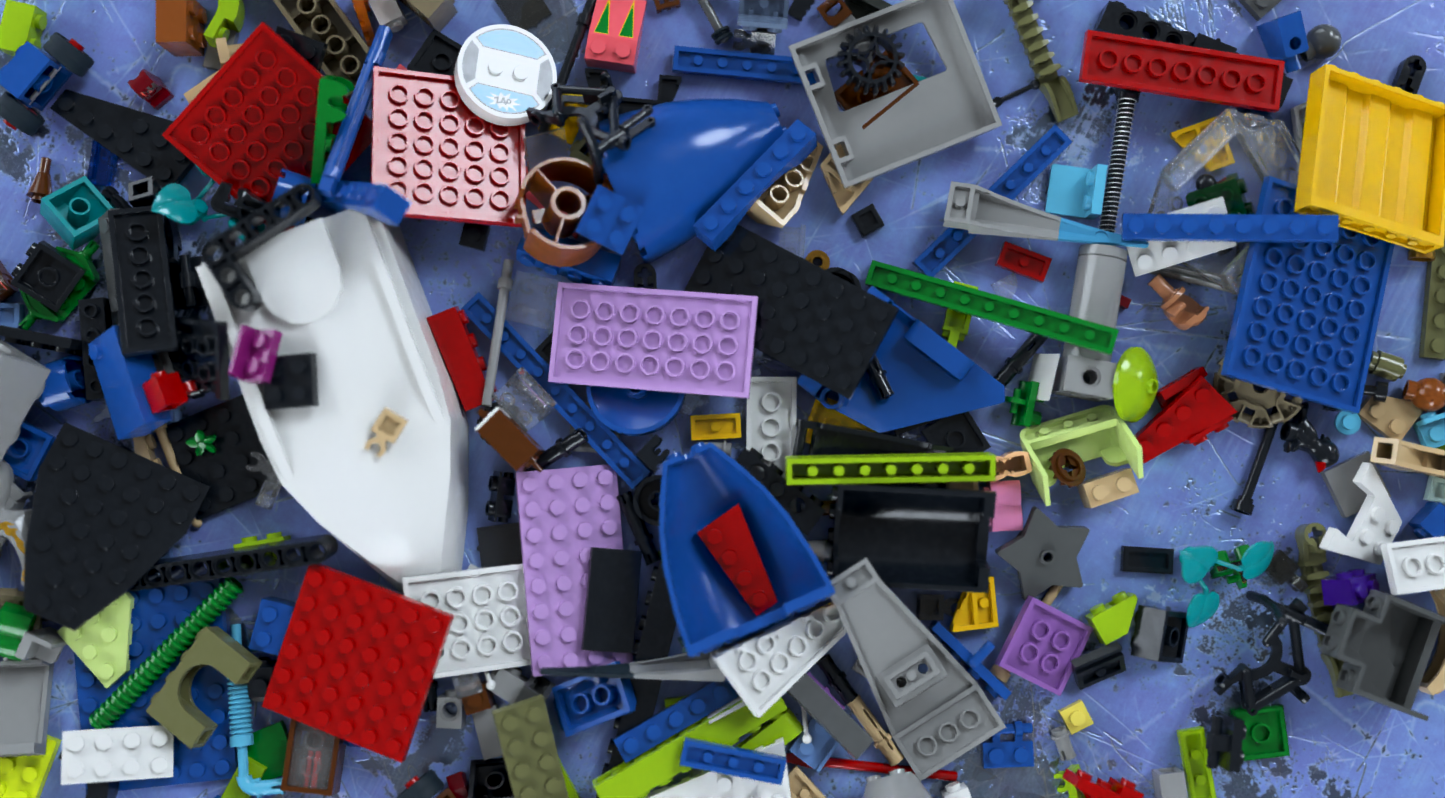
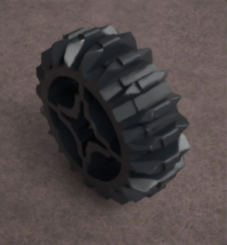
M868 25L863 27V33L860 29L856 28L853 31L854 36L847 34L845 37L847 42H841L839 46L843 51L837 53V58L842 60L837 63V68H845L839 75L841 78L849 77L845 82L847 86L852 82L856 84L853 88L855 92L860 87H863L862 92L864 95L868 94L870 88L873 95L878 94L879 88L886 92L888 85L893 87L896 84L895 78L902 76L901 71L898 69L905 67V63L899 61L905 57V53L897 52L902 47V43L894 44L893 41L896 39V35L893 34L888 38L886 36L888 29L886 28L882 33H879L878 25L874 26L872 32H870ZM862 42H870L867 51L852 52L856 45ZM879 45H881L886 50V52L889 55V59L888 56H885L880 53ZM872 51V61L875 62L870 68L869 60L867 59V57L870 55ZM852 61L855 65H859L862 68L863 76L854 69ZM889 68L885 76L872 79L875 69Z

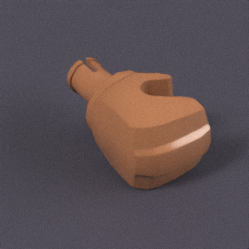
M1160 273L1148 283L1163 299L1160 308L1178 329L1187 330L1205 320L1210 308L1208 306L1202 307L1191 297L1183 294L1186 291L1183 286L1179 289H1174Z

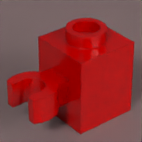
M165 370L151 374V379L142 384L152 414L178 408L189 401L187 396L192 391L198 390L195 380L182 383L178 372L167 374Z

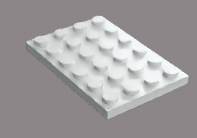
M523 563L402 577L404 596L455 615L433 679L531 665Z

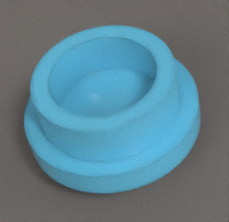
M1340 411L1335 417L1334 425L1341 434L1351 435L1359 430L1361 419L1358 414Z

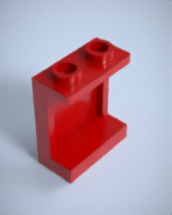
M1203 366L1190 370L1158 389L1155 398L1162 410L1200 375L1203 377L1208 375ZM1232 415L1187 439L1183 444L1193 443L1196 446L1208 439L1207 434L1212 431L1218 433L1229 426L1227 422L1234 419Z

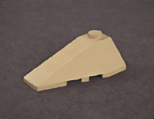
M817 142V147L801 164L776 180L756 200L746 214L756 223L783 228L800 208L823 146Z

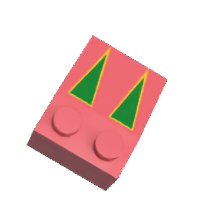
M596 0L584 56L587 66L636 74L647 0Z

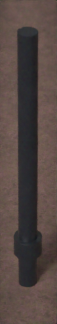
M587 0L582 13L578 15L576 20L577 28L557 79V83H560V85L567 84L586 29L590 28L591 16L596 0ZM552 98L547 106L546 111L553 110ZM543 122L538 132L548 135L552 124Z

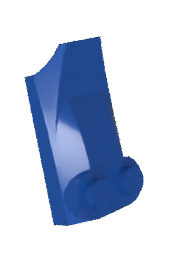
M23 421L17 440L8 447L2 459L11 466L14 475L29 482L35 481L38 477L39 467L56 437Z
M615 661V662H612V663L607 664V665L621 664V663H620V661ZM576 677L551 688L558 721L566 737L578 734L623 715H629L636 708V696L630 679Z

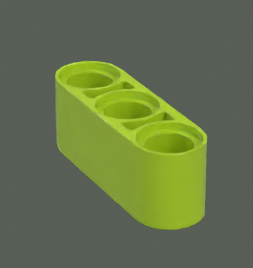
M788 708L783 711L781 717L774 721H768L758 731L752 733L735 747L754 751L755 748L762 745L765 747L775 743V740L784 737V744L786 745L803 732V725L792 710Z

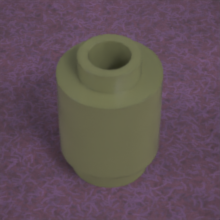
M1380 350L1377 352L1372 351L1368 369L1370 374L1393 382L1404 376L1407 365L1404 364V358Z

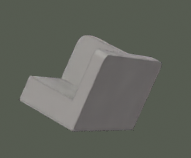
M52 627L32 630L24 633L15 657L22 660L36 657L52 664L57 662L63 647L68 644L57 633L58 630Z

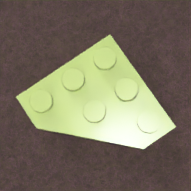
M129 591L104 608L98 615L88 620L78 630L74 631L62 626L57 631L60 637L106 689L112 687L130 670L129 645L132 644L133 631L131 615L132 609H134L135 598Z

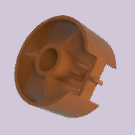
M551 158L536 165L523 180L514 205V209L518 208L519 212L514 222L515 224L522 225L525 237L524 250L540 262L557 267L575 266L589 260L601 248L602 245L593 240L581 245L557 243L558 238L569 237L575 232L597 188L593 178V165L577 158ZM604 175V182L601 186L614 192L610 182ZM550 181L572 183L585 190L588 195H583L577 188L572 186L556 188ZM528 191L545 207L531 210L532 221L534 225L543 223L545 230L551 236H554L553 241L542 236L535 228H530L523 200L524 195ZM560 210L567 212L569 215L562 213Z

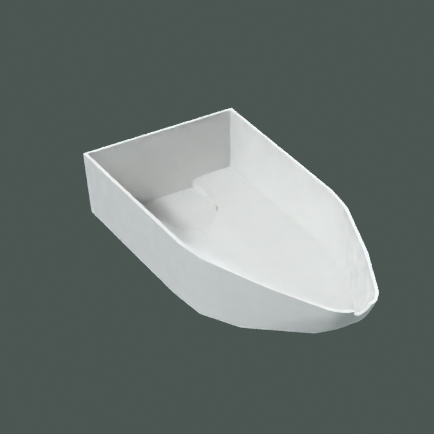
M347 209L329 217L318 218L281 232L238 260L261 296V305L253 312H246L235 308L229 302L205 262H202L201 266L196 267L215 321L227 322V343L230 361L241 325H248L254 329H276L282 332L277 356L305 353L316 354L319 406L265 410L264 384L247 383L237 379L260 442L284 488L322 527L402 594V577L462 570L468 518L469 425L462 402L428 323L427 317L432 316V312L400 226L386 224L366 214ZM231 271L228 274V283L234 281L236 277L235 271ZM248 292L241 298L242 305L247 304L250 300ZM384 407H387L409 421L394 444L387 440V450L379 457L377 456L380 451L379 444L373 443L368 450L365 449V445L368 440L376 437L377 434L371 431V428Z

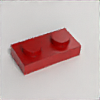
M1005 241L995 266L1043 283L1052 259Z

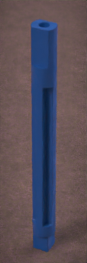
M378 26L372 45L367 53L345 112L347 116L342 120L318 186L321 195L334 197L337 186L340 183L372 96L373 67L383 66L393 37L392 30L388 26Z

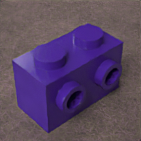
M1350 569L1348 572L1335 573L1336 576L1321 580L1324 605H1336L1338 603L1354 606L1365 602L1370 589L1380 591L1379 582L1376 580V573H1365V569Z

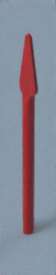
M786 753L787 762L811 768L793 753ZM830 757L823 766V768L830 767L889 774L890 771L896 769H904L905 772L912 771L915 774L910 766L895 765L891 767L887 763ZM939 769L927 778L955 782L957 781V771Z

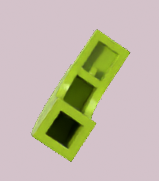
M218 0L217 11L203 34L211 47L216 48L215 38L226 37L227 41L230 36V29L240 33L245 19L243 0Z

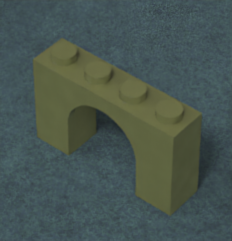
M219 626L205 627L195 636L196 641L190 649L182 654L181 662L175 670L168 674L165 679L166 683L151 698V704L146 710L149 715L190 749L203 747L218 727V724L197 708L192 699L191 686L197 672L204 666L210 665L235 685L249 683L263 663Z

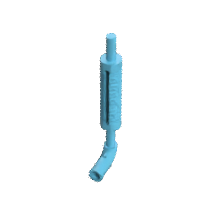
M232 624L231 637L242 645L241 624ZM229 680L227 682V685H229L227 690H230L227 692L230 695L228 700H231L228 702L231 705L228 707L231 710L228 712L231 715L229 716L231 720L229 722L231 724L229 734H232L230 736V747H237V784L243 792L257 798L267 795L285 794L286 791H281V787H276L281 785L282 777L261 780V778L253 779L252 775H249L248 745H254V734L251 733L253 731L251 728L253 724L250 723L253 721L250 718L253 716L250 713L252 712V709H250L252 707V704H250L252 700L249 699L248 683L235 685Z

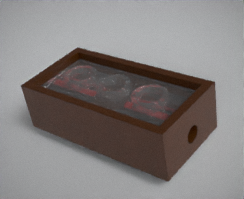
M291 719L281 791L333 796L339 793L346 745L343 744L344 740Z

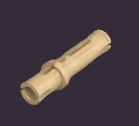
M860 695L852 702L846 704L874 740V747L880 749L891 767L904 759V756L891 740V734L885 732Z

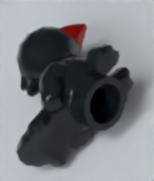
M1304 402L1302 403L1303 407L1293 417V420L1287 421L1282 425L1280 438L1286 441L1283 445L1284 452L1289 453L1296 450L1307 452L1315 462L1317 472L1320 473L1325 468L1337 463L1339 451L1337 446L1331 442L1329 437H1325L1324 434H1321L1320 439H1318L1315 428L1307 418L1309 404Z

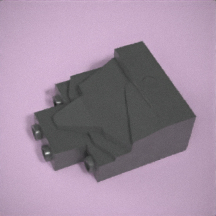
M1370 589L1363 611L1342 604H1336L1319 652L1344 661L1336 683L1337 687L1428 721L1429 716L1411 710L1441 625H1445V617L1388 593Z

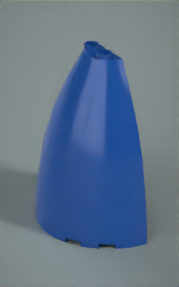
M699 98L653 105V113L648 117L655 118V126L648 127L632 138L628 151L614 147L601 154L603 172L614 192L646 208L632 235L644 263L649 264L696 237L693 225L787 130L786 126L781 127L778 120L780 112L775 103L769 104L764 101ZM642 109L619 114L620 124ZM609 118L599 121L600 130L610 134Z
M704 442L697 443L690 447L691 452L685 455H681L680 452L669 455L666 458L667 461L663 462L660 489L659 535L663 570L674 615L690 658L699 656L701 652L707 654L723 647L724 642H727V645H731L769 629L794 616V611H797L798 614L816 606L819 600L824 601L836 593L817 556L786 510L747 470L711 442L708 444H704ZM737 503L741 506L762 563L778 599L777 603L758 616L755 615L697 534L699 530Z

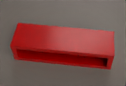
M458 306L427 317L465 412L481 406L487 363L484 357H479L476 347L479 345L474 333H469L466 324L469 323L464 309L460 310ZM496 385L494 388L493 400L496 399L495 394L498 393Z

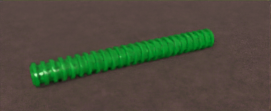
M225 577V582H220L219 588H214L213 593L207 596L208 599H204L202 605H198L196 610L191 612V616H187L185 622L179 624L180 628H175L174 633L169 634L168 639L163 640V645H159L157 651H153L151 656H148L145 662L140 664V668H136L134 673L130 674L128 679L123 681V685H119L117 691H113L111 696L106 699V702H103L100 708H97L94 714L89 716L88 719L91 726L95 729H105L113 726L115 721L120 718V715H123L126 709H129L132 703L137 701V697H141L143 692L147 691L149 686L154 684V680H158L160 674H164L165 668L168 669L171 663L177 660L176 657H180L182 651L188 649L187 645L193 644L197 633L205 627H210V622L213 623L216 617L221 615V611H225L227 605L233 603L232 599H237L238 593L242 594L244 592L242 584L234 577Z

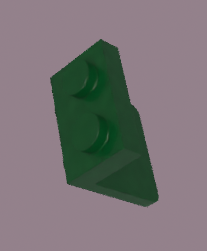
M1237 172L1227 175L1226 180L1189 192L1186 195L1188 207L1222 196L1228 214H1255L1252 202H1247L1244 194L1248 192L1244 178L1239 179Z

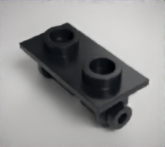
M494 471L493 476H490L488 488L491 491L490 501H487L485 508L489 521L496 522L498 517V522L508 523V518H511L513 500H504V495L514 496L516 481L514 473L504 472L502 477V472Z

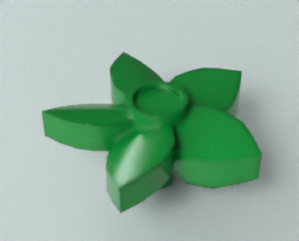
M197 429L195 436L187 439L185 442L188 446L196 448L197 456L202 455L205 449L211 453H216V448L212 445L216 436H206L201 430Z

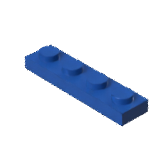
M688 737L684 739L680 757V765L777 785H782L787 762L786 757Z

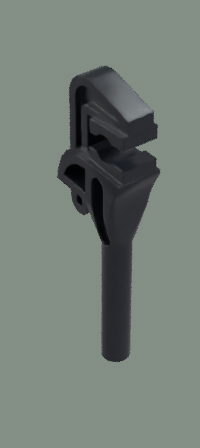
M222 181L213 195L210 204L214 211L241 221L269 202L256 196L247 188L240 187L237 193L238 199L234 203L235 206L227 204L225 202L229 203L231 201L230 192L232 191L233 184ZM306 217L305 223L316 219ZM265 220L261 221L258 226L262 225Z

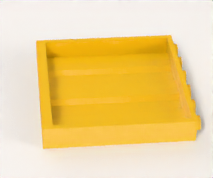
M1325 64L1311 73L1294 212L1302 215H1339V227L1424 254L1444 247L1445 104L1424 98L1420 94L1404 91L1399 87L1386 85L1379 80L1360 76L1356 72L1340 69L1331 64Z

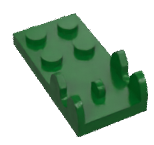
M326 75L319 78L311 183L320 184L324 168L337 136L333 134L334 122H339L347 116L345 112L348 105L343 103L342 96L353 91L355 88L351 81L343 77Z

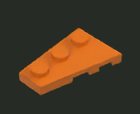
M351 0L368 46H371L375 35L367 12L371 11L368 0Z

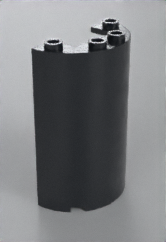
M874 484L832 485V501H835V504L830 503L829 519H834L833 528H828V543H833L832 560L827 561V575H832V579L867 558L887 587L988 593L990 567L986 557L990 518H994L995 491Z

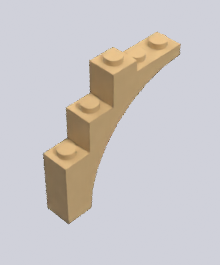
M1374 437L1370 462L1399 471L1424 473L1430 476L1445 478V450L1410 443L1400 439Z

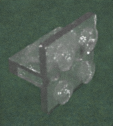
M523 367L518 369L509 381L492 395V398L525 432H528L555 410L554 406L557 404Z

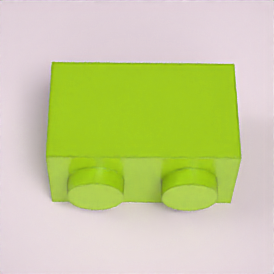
M6 0L0 23V51L15 56L16 50L24 45L26 41L41 49L40 40L42 32L47 26V13L35 5Z

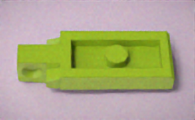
M956 281L953 282L959 285H963L978 290V287ZM946 309L941 336L946 337V341L956 348L958 341L963 342L968 334L972 316Z

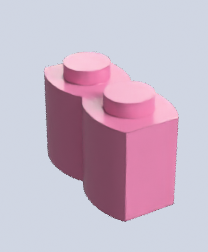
M1020 480L986 482V487H983L982 490L996 492L994 518H990L989 532L1023 531Z

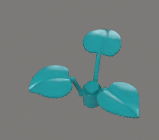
M196 165L200 173H202L206 177H210ZM212 178L193 200H191L190 192L184 186L176 183L166 185L157 194L151 211L162 214L175 222L189 226L194 225L199 220L206 222L210 219L227 217V215L221 213L207 215L208 206L205 201L201 200L214 185L215 181ZM233 217L228 220L229 228L240 220ZM264 223L258 226L259 232L265 229ZM243 234L239 235L238 238L244 241Z
M1260 541L1251 545L1243 554L1242 565L1239 566L1219 560L1217 550L1211 546H1189L1184 550H1180L1179 561L1182 563L1183 580L1188 584L1198 582L1203 589V593L1196 594L1188 605L1186 615L1187 626L1191 628L1204 623L1215 614L1219 607V595L1214 591L1209 592L1208 587L1202 580L1215 563L1236 571H1243L1245 579L1256 578L1271 563L1274 554L1273 542Z

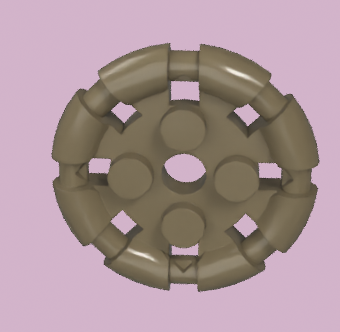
M1224 357L1219 362L1220 368L1218 372L1214 373L1213 387L1237 411V413L1232 415L1234 417L1232 420L1236 423H1245L1250 428H1271L1279 422L1283 421L1285 423L1289 421L1303 407L1302 402L1304 399L1293 396L1292 400L1285 399L1286 394L1268 388L1264 391H1257L1251 383L1221 375ZM1235 391L1238 398L1230 400L1228 393ZM1276 406L1278 412L1269 415L1266 409ZM1246 407L1254 410L1252 415L1244 413Z

